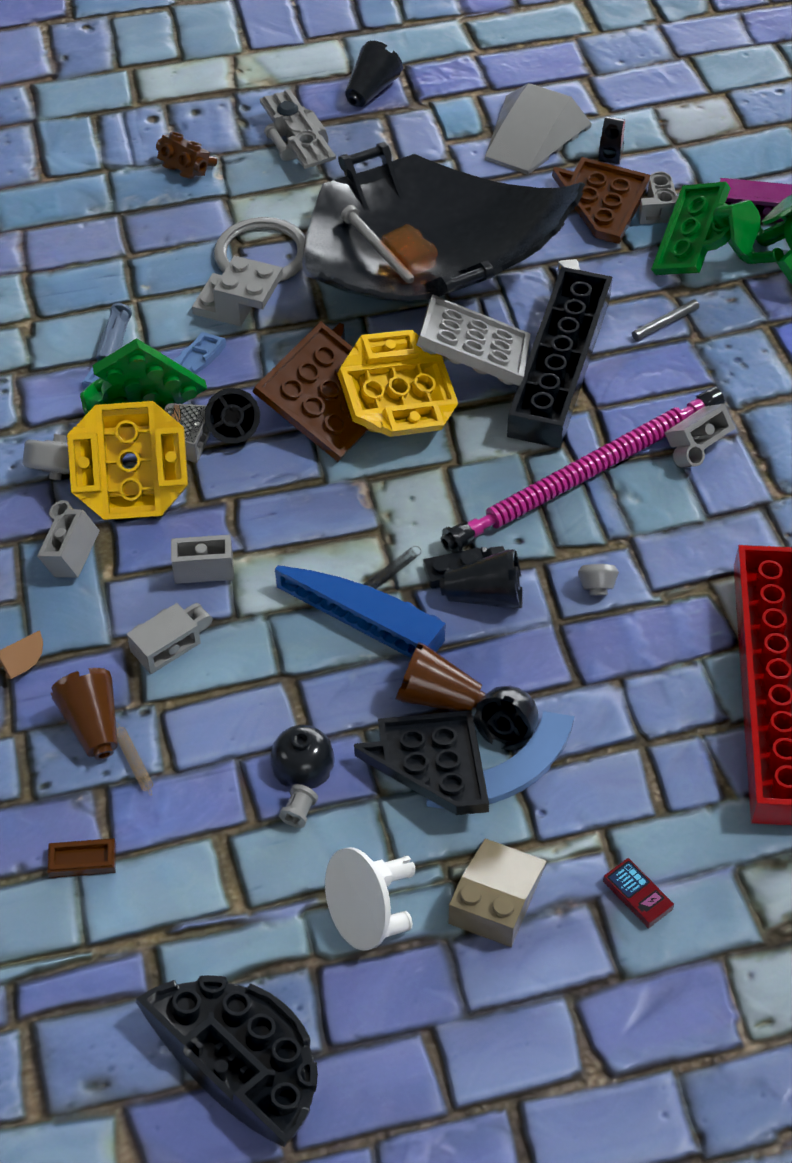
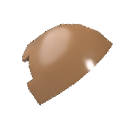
M40 630L0 650V668H4L7 679H12L28 671L38 662L43 650V639Z

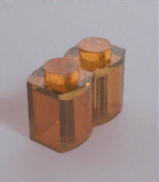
M406 224L382 235V242L414 276L436 266L437 249L433 243H429L422 237L418 229Z

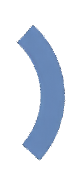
M201 332L197 339L181 351L180 356L173 359V361L197 374L212 363L226 346V338ZM93 367L82 382L83 389L99 379V377L94 375Z
M543 711L540 724L527 745L507 761L483 771L489 804L507 799L525 790L549 771L550 766L566 747L575 716ZM427 798V807L443 808Z

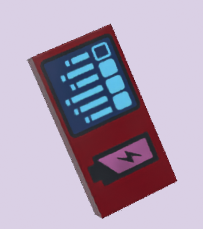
M629 858L603 877V882L648 929L674 908V903Z

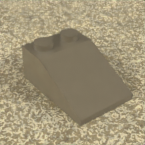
M485 838L463 873L449 903L448 924L512 947L547 861Z

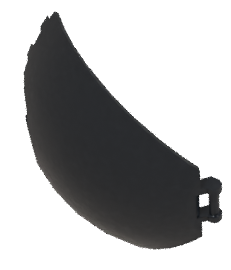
M386 142L376 144V147L352 155L343 154L338 157L340 168L344 171L345 177L322 184L306 233L302 258L303 271L306 276L339 290L379 300L431 299L432 294L440 297L491 279L505 269L539 251L564 226L568 215L578 205L583 195L582 191L585 184L580 182L557 188H536L506 184L457 171L416 154L392 161L389 145ZM376 157L381 158L383 165L356 174L354 164ZM354 205L359 210V217L414 275L412 283H406L352 223H345L341 218V213L347 206Z

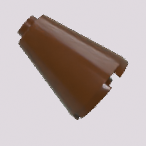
M418 642L395 700L453 711H468L473 708L476 709L478 702L485 695V692L480 691L481 683L425 644Z
M88 668L90 674L80 676L79 672L76 671L60 678L52 685V692L50 693L52 700L89 757H95L96 760H101L113 755V750L118 746L113 680L110 671L105 668Z

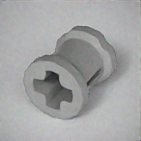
M296 784L291 787V797L286 807H282L279 817L288 825L295 828H303L307 821L306 816L312 805L316 804L318 795L311 788Z

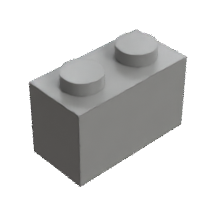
M231 535L171 539V563L175 584L234 580Z

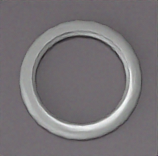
M270 217L250 218L230 226L221 234L215 245L214 258L219 269L224 273L230 263L227 258V247L236 237L249 231L261 229L282 232L295 241L297 254L289 265L283 267V276L279 281L280 283L295 276L303 268L302 258L306 237L298 227L285 220Z

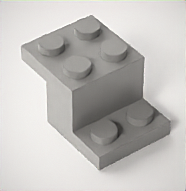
M234 255L222 275L212 273L192 306L193 314L242 326L252 307L264 309L283 276V267Z

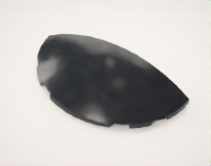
M214 975L199 976L195 982L177 984L176 980H172L136 998L138 1007L165 1046L191 1077L223 1108L258 1134L283 1147L295 1137L310 1113L313 1095L317 1088L318 1071L317 1062H314L310 1049V1037L304 1025L286 1004L254 984L243 987L228 983L227 978L224 976Z

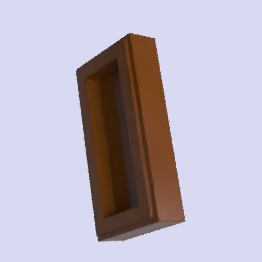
M115 838L49 843L47 871L49 878L116 873Z

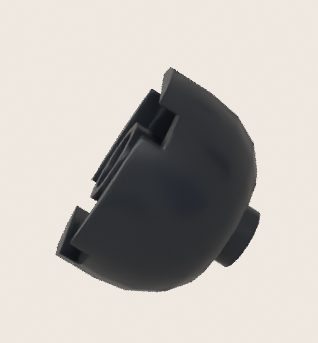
M226 388L218 391L209 399L205 408V422L208 430L216 439L225 443H239L247 440L256 432L260 423V409L257 401L250 393L239 388Z
M510 685L495 687L478 702L476 713L474 714V723L478 732L487 742L492 744L493 739L506 744L501 749L518 750L527 745L538 726V709L535 701L522 689Z
M296 725L283 731L274 741L271 752V766L274 776L281 784L285 786L287 784L291 786L300 784L312 789L323 784L330 777L335 757L330 739L321 730L310 725Z

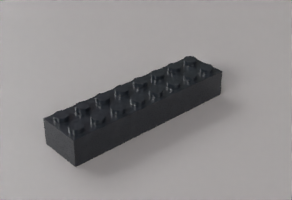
M561 266L525 366L524 378L517 388L508 413L507 437L561 449L610 301L612 276Z

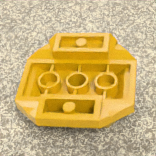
M413 330L361 335L337 373L353 422L366 427L370 432L382 433L389 437L442 430L458 405V400L442 355L437 353L429 354L417 346L419 335Z
M154 401L95 405L67 434L71 493L103 520L163 516L188 486L184 427ZM129 453L135 454L137 457L135 467L131 469L124 468L122 464L124 456Z

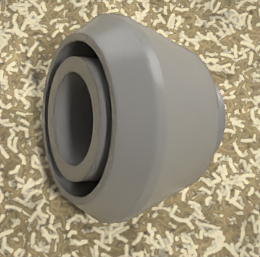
M608 564L583 565L578 571L582 586L585 590H590V595H608V590L614 588L619 574L615 565Z

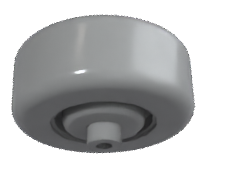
M54 434L53 441L27 440L24 444L23 465L27 468L50 472L49 479L62 480V474H70L68 443H66L67 435Z

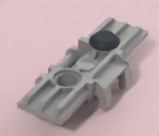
M291 90L260 98V103L273 121L272 124L266 126L264 133L273 141L283 161L298 159L304 169L336 159V155L328 145L329 139L326 129L312 110H308L300 105ZM282 136L288 138V146L282 139Z

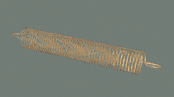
M125 729V732L121 731L124 736L120 732L117 733V736L119 735L122 738L121 740L117 737V741L141 789L143 790L144 787L149 792V789L145 787L144 782L139 778L144 777L149 782L151 778ZM123 741L127 745H129L130 748L132 747L135 749L134 751L133 749L131 751L134 754L133 756L138 759L136 762L139 765L136 766L133 764V762H130L132 759L128 757L130 754L126 750H124L126 747L123 744H121Z

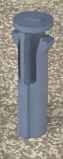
M122 303L112 305L106 329L103 332L97 351V362L122 347L126 328L132 316V310L129 306Z

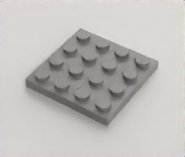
M432 294L416 345L429 354L437 353L445 356L454 364H465L472 367L477 373L490 374L505 384L520 386L524 378L531 334Z

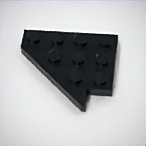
M472 710L378 719L380 741L354 744L355 757L453 814L465 815L489 812V800Z

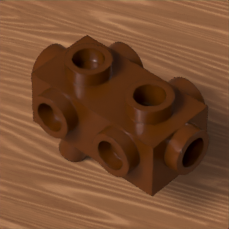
M170 132L169 135H162V138L156 143L157 158L163 161L162 166L172 170L179 169V175L184 178L193 179L194 176H205L207 166L217 165V157L209 156L210 152L201 148L202 145L200 143L187 141L184 139L183 134Z

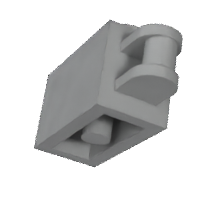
M176 603L168 609L161 610L156 616L143 624L135 626L132 631L127 633L130 652L150 674H153L201 643L199 633L210 626L213 618L199 603H195L184 610Z

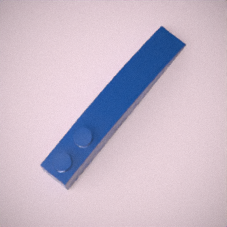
M281 565L275 568L277 588L412 658L418 642L425 644L435 652L445 642L446 623L442 622L435 615H429L417 609L410 602H404L367 585L338 576Z

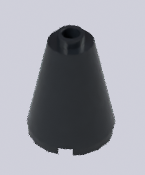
M374 40L368 41L362 46L345 91L347 101L352 106L363 107L400 76L403 70L402 60L395 51L391 53L385 49L387 47L386 44Z
M508 549L445 571L444 578H440L442 596L446 595L448 601L512 609L522 608L523 588L520 587L519 577H521V569L517 551L515 549Z

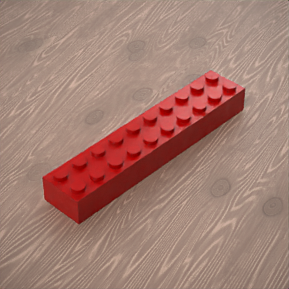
M738 545L734 563V582L751 824L792 825V547Z

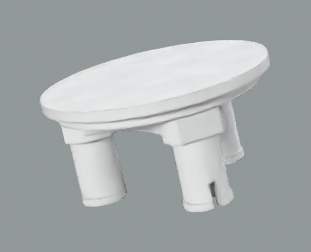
M348 847L338 850L331 857L325 875L326 900L337 930L352 947L363 951L370 950L379 946L384 938L412 929V918L407 911L391 914L390 898L387 889L393 881L414 876L415 865L413 862H410L411 858L409 856H403L388 862L383 860L373 862L361 850Z

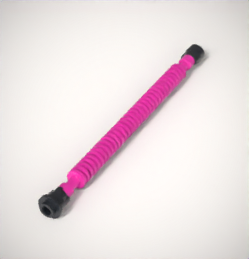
M711 387L697 395L696 399L689 402L686 408L682 410L677 407L672 408L605 444L603 447L592 451V453L555 471L551 475L546 476V478H542L540 481L487 508L486 516L479 520L474 518L469 522L463 521L453 527L443 528L440 538L443 547L448 552H460L462 548L473 543L474 538L483 534L484 529L490 526L498 529L502 525L508 524V522L561 495V493L594 477L596 474L607 470V468L666 437L664 432L702 407L724 404L725 400L722 392L717 387Z

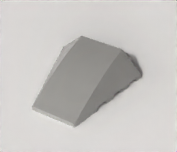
M528 83L506 95L485 155V160L529 175L549 160L550 154L553 152L558 153L563 149V145L569 140L574 141L579 137V133L582 130L587 131L590 129L592 123L572 97Z

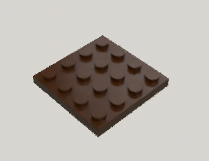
M321 321L254 387L252 392L334 460L339 462L365 435L368 429L353 422L337 374L353 347Z

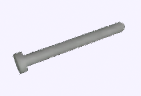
M354 205L347 206L341 213V218L345 223H352L406 283H412L414 275L359 217V210Z

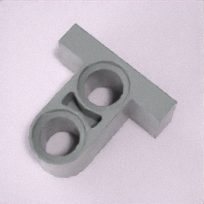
M658 171L650 175L647 198H641L638 217L640 224L669 222L678 196L676 195L672 177L668 173Z

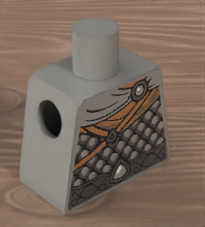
M170 403L166 405L164 410L184 427L186 459L198 463L210 436V431L205 422V408L207 405Z

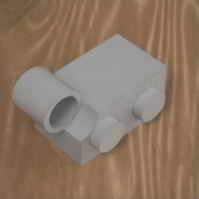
M725 404L702 407L664 433L670 446L677 447L673 453L674 462L677 466L685 468L701 465L705 459L704 449L736 428Z
M62 500L56 502L49 510V516L52 518L53 523L37 557L54 577L78 578L100 530L83 509H73L68 501Z

